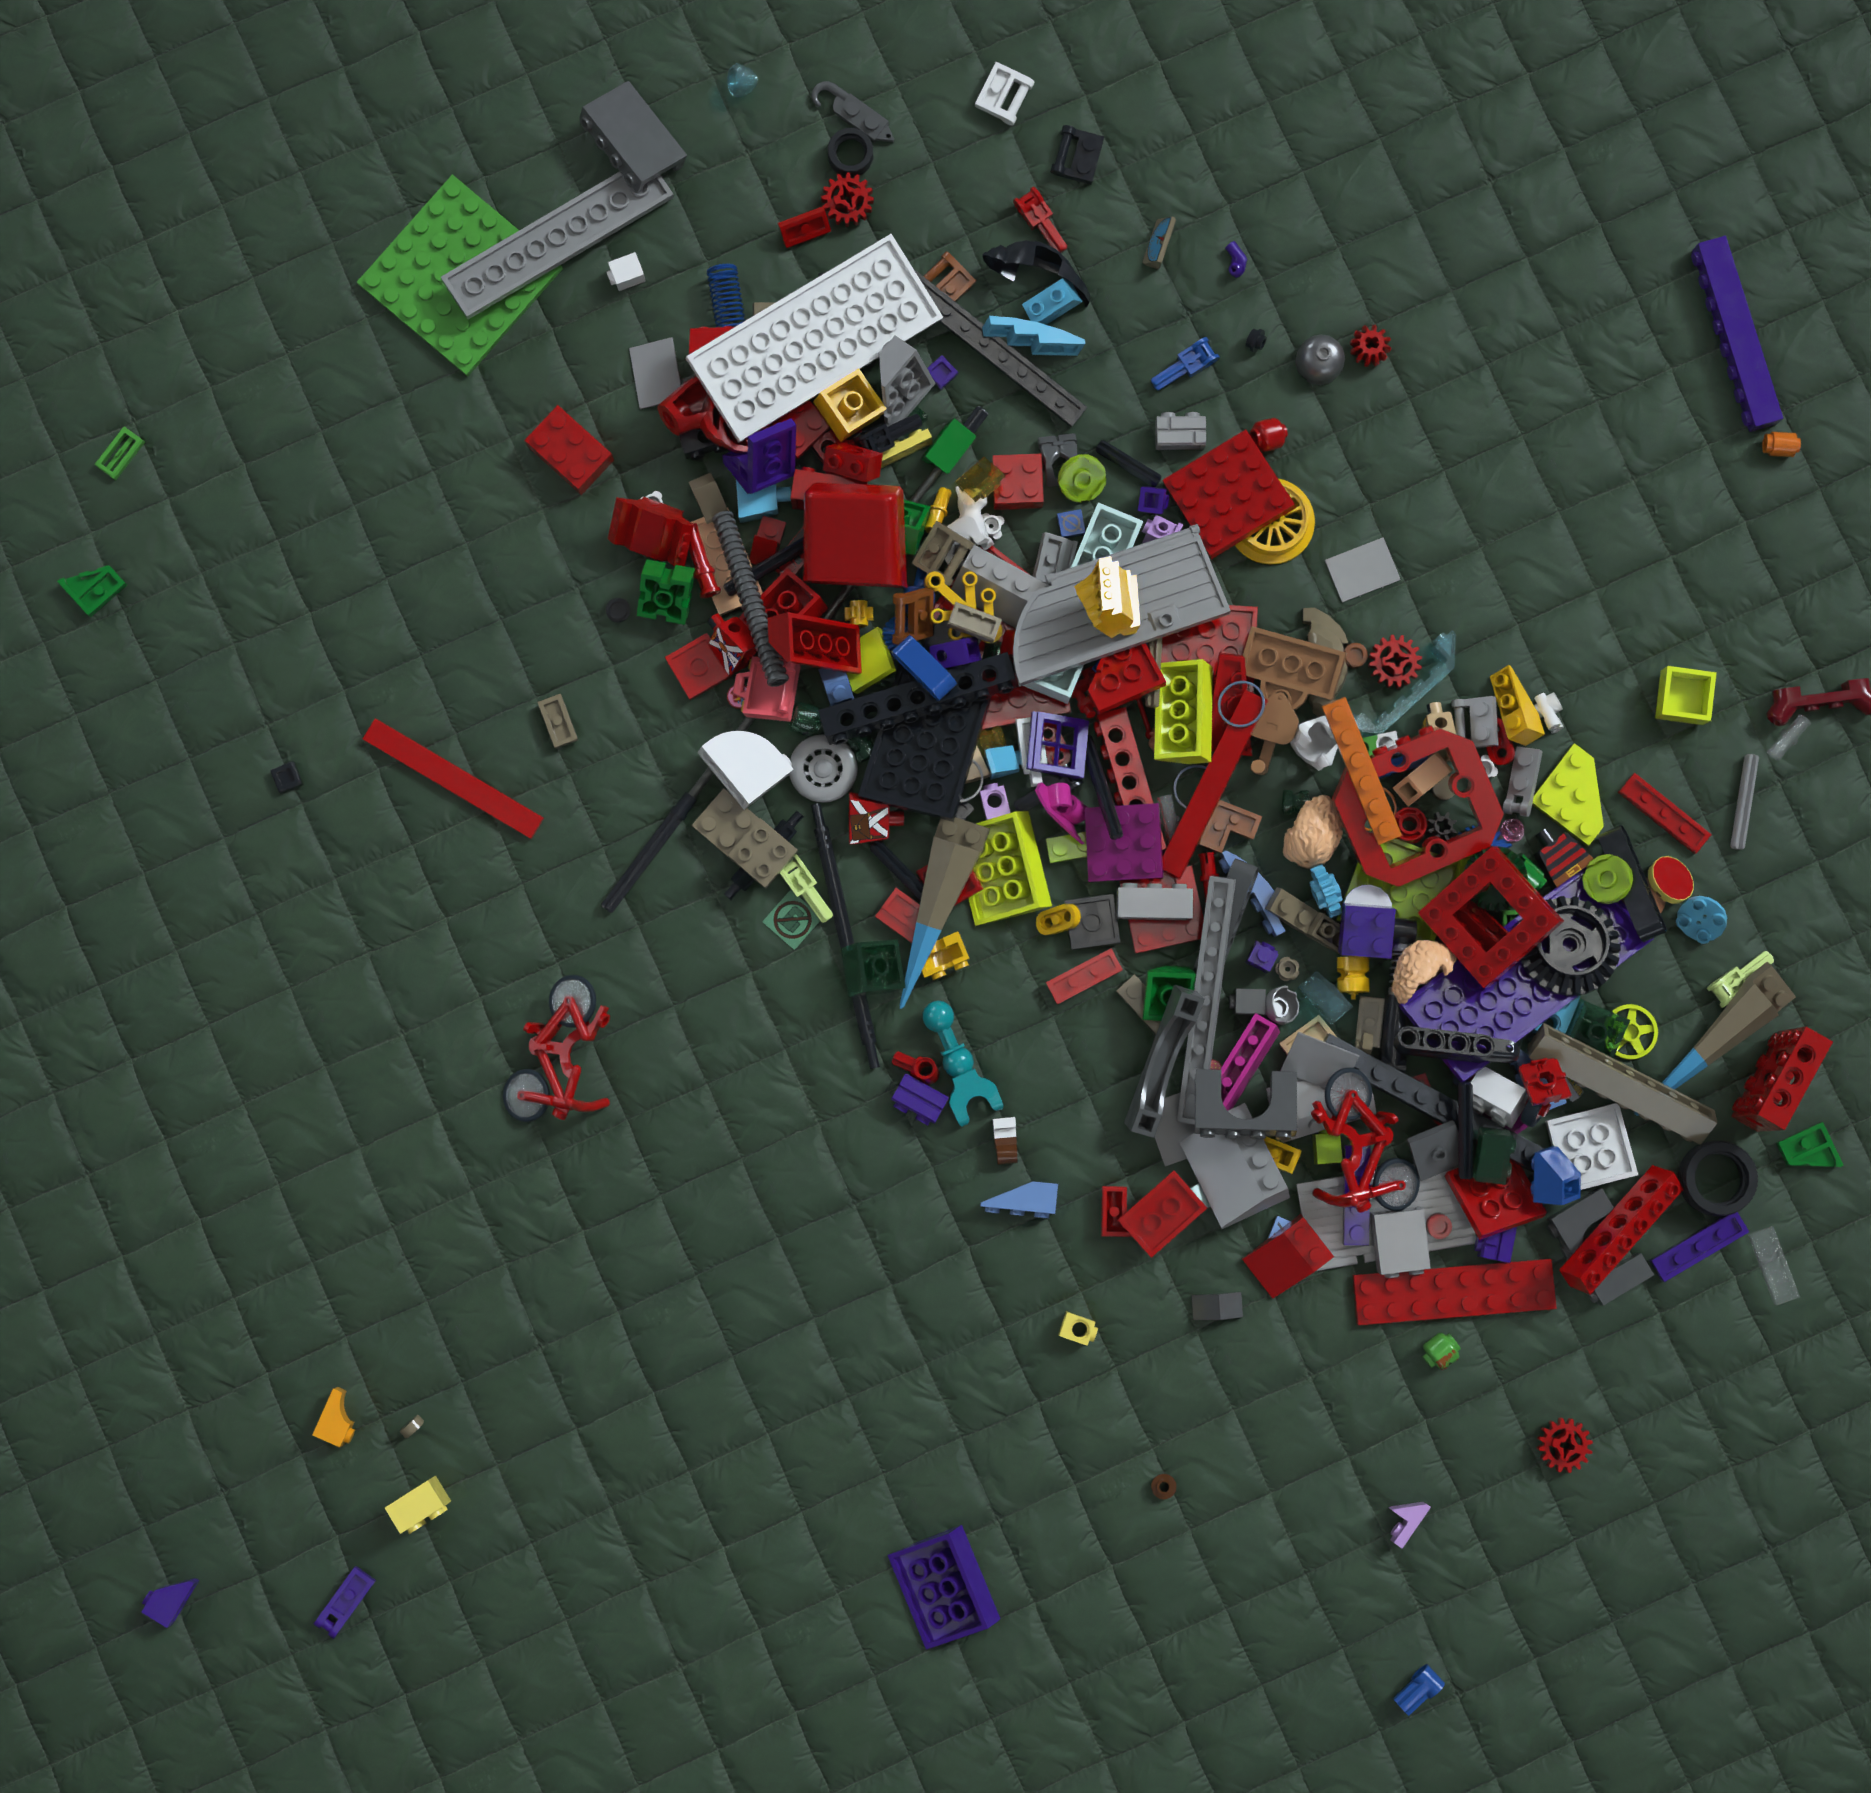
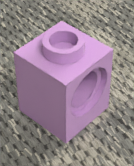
M997 783L983 786L984 790L980 791L979 795L985 820L1010 813L1004 785L998 787ZM990 796H998L1001 799V805L993 808L988 805L987 800Z

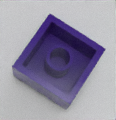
M1342 903L1338 952L1341 955L1392 959L1396 909L1391 906Z

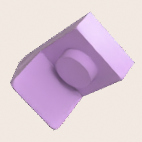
M1424 1502L1388 1507L1404 1519L1402 1523L1398 1522L1391 1531L1392 1538L1390 1540L1400 1548H1403L1431 1507Z

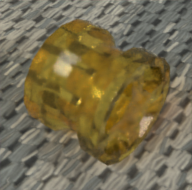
M999 725L994 726L990 731H981L979 739L984 752L986 749L1006 746V739Z

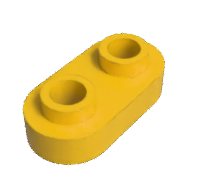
M1062 904L1040 912L1036 918V927L1043 935L1061 933L1075 928L1080 922L1081 914L1078 907L1074 904Z

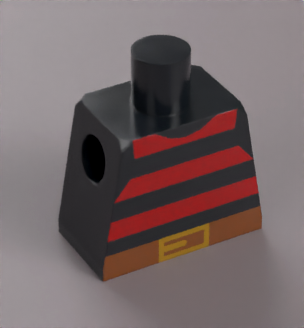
M1546 827L1535 835L1543 848L1536 852L1534 856L1552 890L1578 873L1594 859L1566 832L1555 838Z

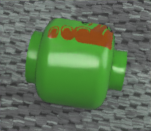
M1437 1333L1424 1343L1423 1349L1426 1354L1422 1357L1431 1368L1436 1366L1440 1370H1445L1459 1359L1458 1351L1461 1348L1449 1333L1447 1335Z

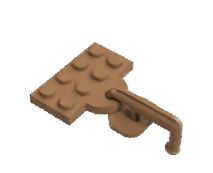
M1251 626L1243 653L1246 676L1261 680L1260 690L1264 698L1268 700L1264 712L1252 733V736L1264 739L1259 760H1255L1251 764L1253 773L1265 775L1268 772L1276 743L1285 745L1294 739L1299 725V719L1294 710L1306 702L1309 694L1333 701L1346 659V652Z

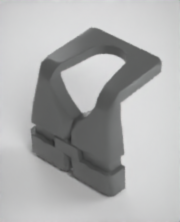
M1075 433L1058 435V437L1046 436L1038 438V446L1045 465V478L1048 487L1059 486L1058 479L1055 477L1052 468L1054 461L1058 457L1069 460L1071 457L1078 455Z

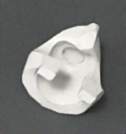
M1325 716L1300 723L1294 739L1290 742L1296 754L1318 771L1332 765L1338 749Z

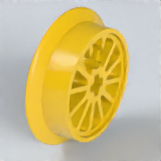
M1279 479L1296 508L1274 521L1273 524L1262 528L1254 537L1249 536L1235 545L1244 556L1255 562L1269 565L1288 562L1305 550L1313 536L1315 516L1312 505L1301 489L1286 480ZM1296 512L1300 515V520L1285 518V516ZM1284 523L1299 526L1298 533H1294ZM1280 529L1287 533L1292 540L1285 543ZM1264 531L1268 532L1266 545L1257 541ZM1272 532H1275L1280 544L1279 546L1270 545Z

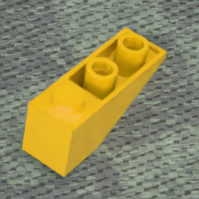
M1508 665L1491 675L1490 680L1508 740L1526 746L1544 736L1545 733L1539 713L1513 668Z

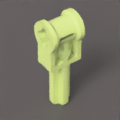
M796 854L794 859L780 872V875L798 898L802 895L818 919L824 923L833 917V913L814 888V885L817 884L816 880ZM798 867L796 870L788 874V872H790L792 869Z
M1763 951L1740 970L1738 967L1730 969L1707 987L1708 991H1712L1721 1002V1008L1727 1006L1752 973L1764 963L1769 962L1772 964L1774 962L1773 956L1769 952Z

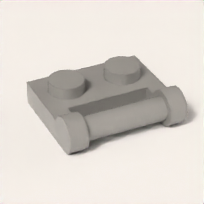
M1495 696L1451 700V707L1454 709L1456 735L1466 738L1464 708L1470 707L1471 741L1474 742L1475 747L1499 746Z

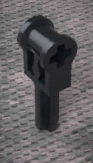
M915 413L888 427L886 423H880L857 433L852 438L854 441H857L859 447L882 453L895 446L894 439L921 427L922 420Z
M1072 762L1065 764L1063 767L1071 768ZM1053 774L1042 778V782L1046 786L1055 783H1066L1070 786L1071 791L1084 784V781L1079 778H1070L1072 781L1070 782L1067 777ZM1035 790L1016 800L1014 806L1017 811H1028L1041 802Z

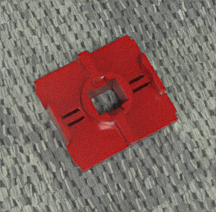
M1543 1058L1519 1066L1518 1071L1532 1106L1547 1105L1549 1102L1557 1103L1559 1100L1571 1098L1572 1094L1565 1079L1566 1073L1562 1072L1557 1059ZM1545 1078L1548 1083L1543 1084V1081L1541 1082L1540 1079Z

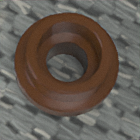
M1159 1474L1152 1480V1492L1160 1499L1171 1498L1176 1492V1482L1168 1474ZM1162 1482L1168 1483V1490L1161 1491L1159 1488Z

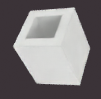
M636 252L608 262L610 270L607 271L611 285H617L618 291L646 281Z

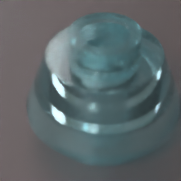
M734 64L729 69L727 83L730 93L739 98L753 91L757 85V76L753 73L752 69L741 64Z

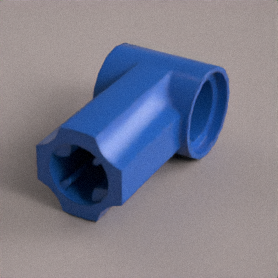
M1428 1664L1419 1668L1412 1676V1681L1393 1698L1408 1716L1427 1698L1430 1699L1437 1695L1445 1685V1682Z

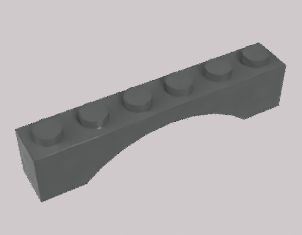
M1177 985L1173 987L1124 1121L1125 1125L1132 1132L1152 1138L1155 1137L1163 1114L1165 1094L1175 1060L1185 1038L1197 1022L1205 1000L1197 991Z

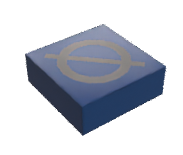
M1081 509L1057 513L1061 537L1069 538L1085 535Z

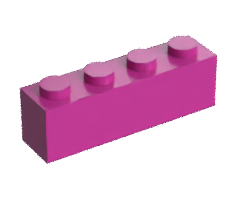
M1257 1013L1251 1019L1220 1069L1221 1098L1227 1111L1233 1109L1280 1033L1276 1024Z

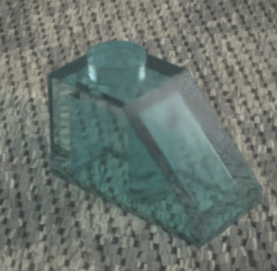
M1317 971L1298 987L1330 1024L1335 1023L1353 1007L1342 993Z

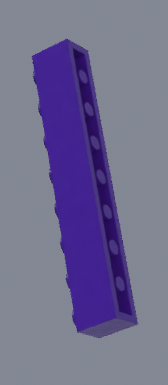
M1722 236L1700 242L1692 250L1691 258L1693 265L1697 266L1700 274L1698 277L1701 289L1705 290L1707 296L1706 307L1713 315V329L1715 334L1719 335L1721 341L1720 352L1724 358L1726 357L1728 363V377L1734 382V396L1737 403H1740L1743 411L1741 413L1742 422L1748 427L1749 432L1777 425L1784 418L1727 237Z

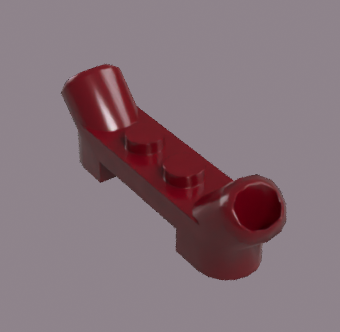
M1869 678L1848 680L1841 684L1842 691L1801 696L1800 686L1772 691L1774 704L1766 713L1767 719L1776 726H1785L1797 709L1804 708L1805 712L1820 710L1819 706L1828 705L1829 709L1844 707L1843 703H1850L1864 715H1871Z

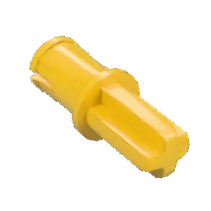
M941 487L938 490L934 503L930 507L929 517L925 525L927 533L931 531L936 521L942 523L944 517L947 516L948 511L946 508L952 494L950 489Z

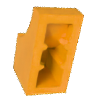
M336 1387L333 1388L312 1435L335 1446L342 1447L345 1443H350L355 1429H352L354 1422L348 1418L344 1408V1399L347 1391Z

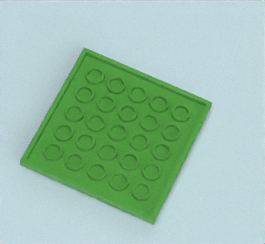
M452 174L362 275L357 284L468 377L563 268L559 265L467 320L441 281V276L519 230Z

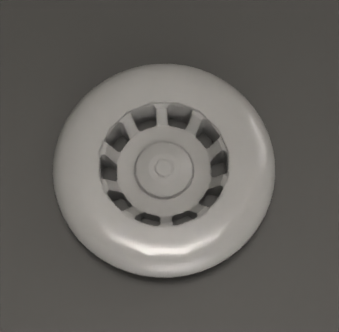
M825 734L814 735L805 739L795 748L791 755L790 761L793 771L789 774L791 782L802 796L811 801L822 803L835 801L843 797L852 788L856 780L857 760L852 749L847 743L829 745ZM821 751L820 755H815V752ZM825 751L832 752L831 756L826 755ZM809 756H812L813 759L810 762L806 761ZM835 756H838L839 762L834 760ZM804 766L809 767L808 772H804ZM839 766H842V772H838ZM810 776L812 781L809 782L806 777ZM836 776L840 777L837 782L834 781ZM815 783L821 784V787L815 786ZM825 784H832L831 786L825 787Z

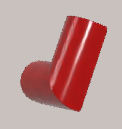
M1102 1186L1101 1236L1132 1237L1118 1221L1127 1212V1187Z

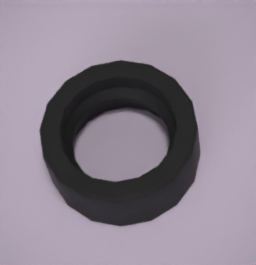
M844 128L837 131L831 137L828 144V160L832 169L846 177L847 172H850L851 177H855L857 174L859 176L864 174L870 168L873 161V144L869 136L856 128ZM846 140L860 142L865 150L863 160L854 166L842 164L836 156V150L841 142Z

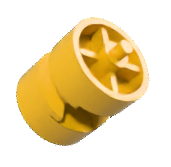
M1349 955L1347 957H1337V971L1341 973V977L1337 978V992L1348 993V995H1351V1000H1356L1358 993H1368L1369 978L1365 976V973L1369 971V957Z

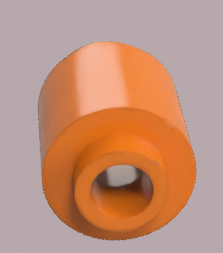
M1771 432L1763 437L1762 451L1763 453H1768L1769 456L1794 457L1800 451L1801 439L1797 438L1796 433Z

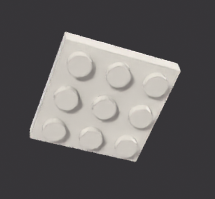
M1617 1103L1545 1121L1551 1145L1558 1146L1581 1173V1190L1638 1175L1621 1109Z

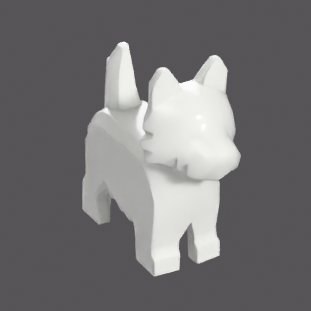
M957 486L956 493L960 516L947 527L975 543L974 545H981L984 550H987L994 545L993 540L988 536L981 514V509L988 503L985 493L962 492ZM956 541L945 557L948 565L960 546ZM964 559L960 563L958 569L962 567L963 563L965 562Z

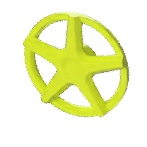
M1626 1004L1613 1009L1607 1015L1603 1023L1602 1035L1605 1045L1611 1053L1622 1059L1634 1060L1644 1057L1654 1048L1658 1038V1027L1654 1017L1648 1010L1638 1005ZM1629 1009L1625 1023L1611 1019L1617 1012ZM1639 1010L1646 1014L1652 1024L1638 1025L1636 1023V1011ZM1608 1026L1620 1033V1036L1613 1045H1611L1608 1039ZM1654 1032L1650 1046L1644 1050L1639 1039L1640 1036ZM1627 1042H1630L1638 1054L1625 1055L1618 1052V1050Z

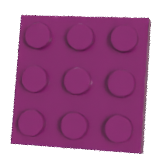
M1159 803L1115 806L1123 831V837L1112 840L1109 836L1101 808H1085L1088 882L1163 878Z

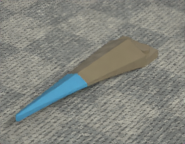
M955 817L954 822L944 819L939 821L935 836L933 837L900 1001V1009L905 1006L954 905L983 852L990 828Z
M1769 962L1764 963L1745 980L1716 1021L1677 1067L1665 1078L1662 1084L1675 1090L1779 1015L1777 1012L1796 998Z

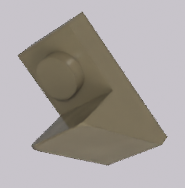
M711 473L689 482L707 524L713 522L712 518L717 513L728 511Z

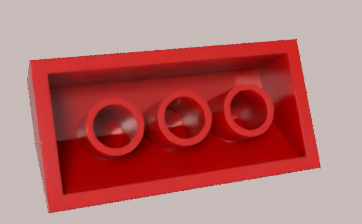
M791 612L767 618L768 642L786 662L854 674L862 673L859 625Z

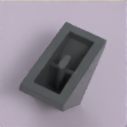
M1241 1292L1191 1295L1193 1320H1223L1243 1317Z

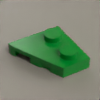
M109 565L97 568V570L92 572H82L77 576L67 579L61 578L57 581L89 617H92L127 586L125 581Z
M1819 1122L1776 1142L1786 1165L1844 1166L1823 1122Z

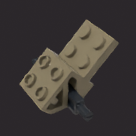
M723 788L692 824V827L739 867V870L731 878L734 883L724 893L732 901L741 889L746 891L754 881H757L766 889L797 854L798 850L789 841L797 833L794 828L804 816L796 810L787 822L782 819L773 829L748 808L744 810L736 799Z

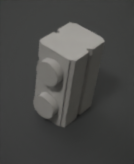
M1173 412L1161 413V416H1157L1155 421L1156 450L1205 449L1206 416H1200L1198 412L1185 413V416H1175Z

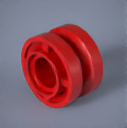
M1406 807L1399 810L1394 817L1402 836L1396 839L1410 844L1418 843L1426 833L1427 820L1425 815L1414 807ZM1406 821H1412L1416 828L1413 831H1407L1403 828L1402 824Z

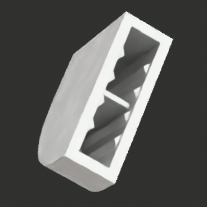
M746 731L722 733L705 743L697 752L744 810L793 771L792 763L785 754H781L765 738Z

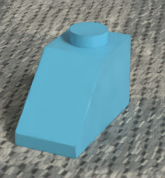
M1013 745L990 748L984 752L985 763L990 772V780L1019 772V765H1021L1019 750L1014 751Z

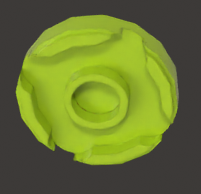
M1079 454L1071 457L1062 465L1059 471L1058 484L1060 490L1069 500L1074 502L1093 500L1102 492L1106 485V471L1101 462L1089 454Z
M1610 854L1597 856L1589 862L1585 874L1583 873L1584 890L1589 897L1599 903H1616L1626 897L1632 887V870L1627 862L1618 856Z

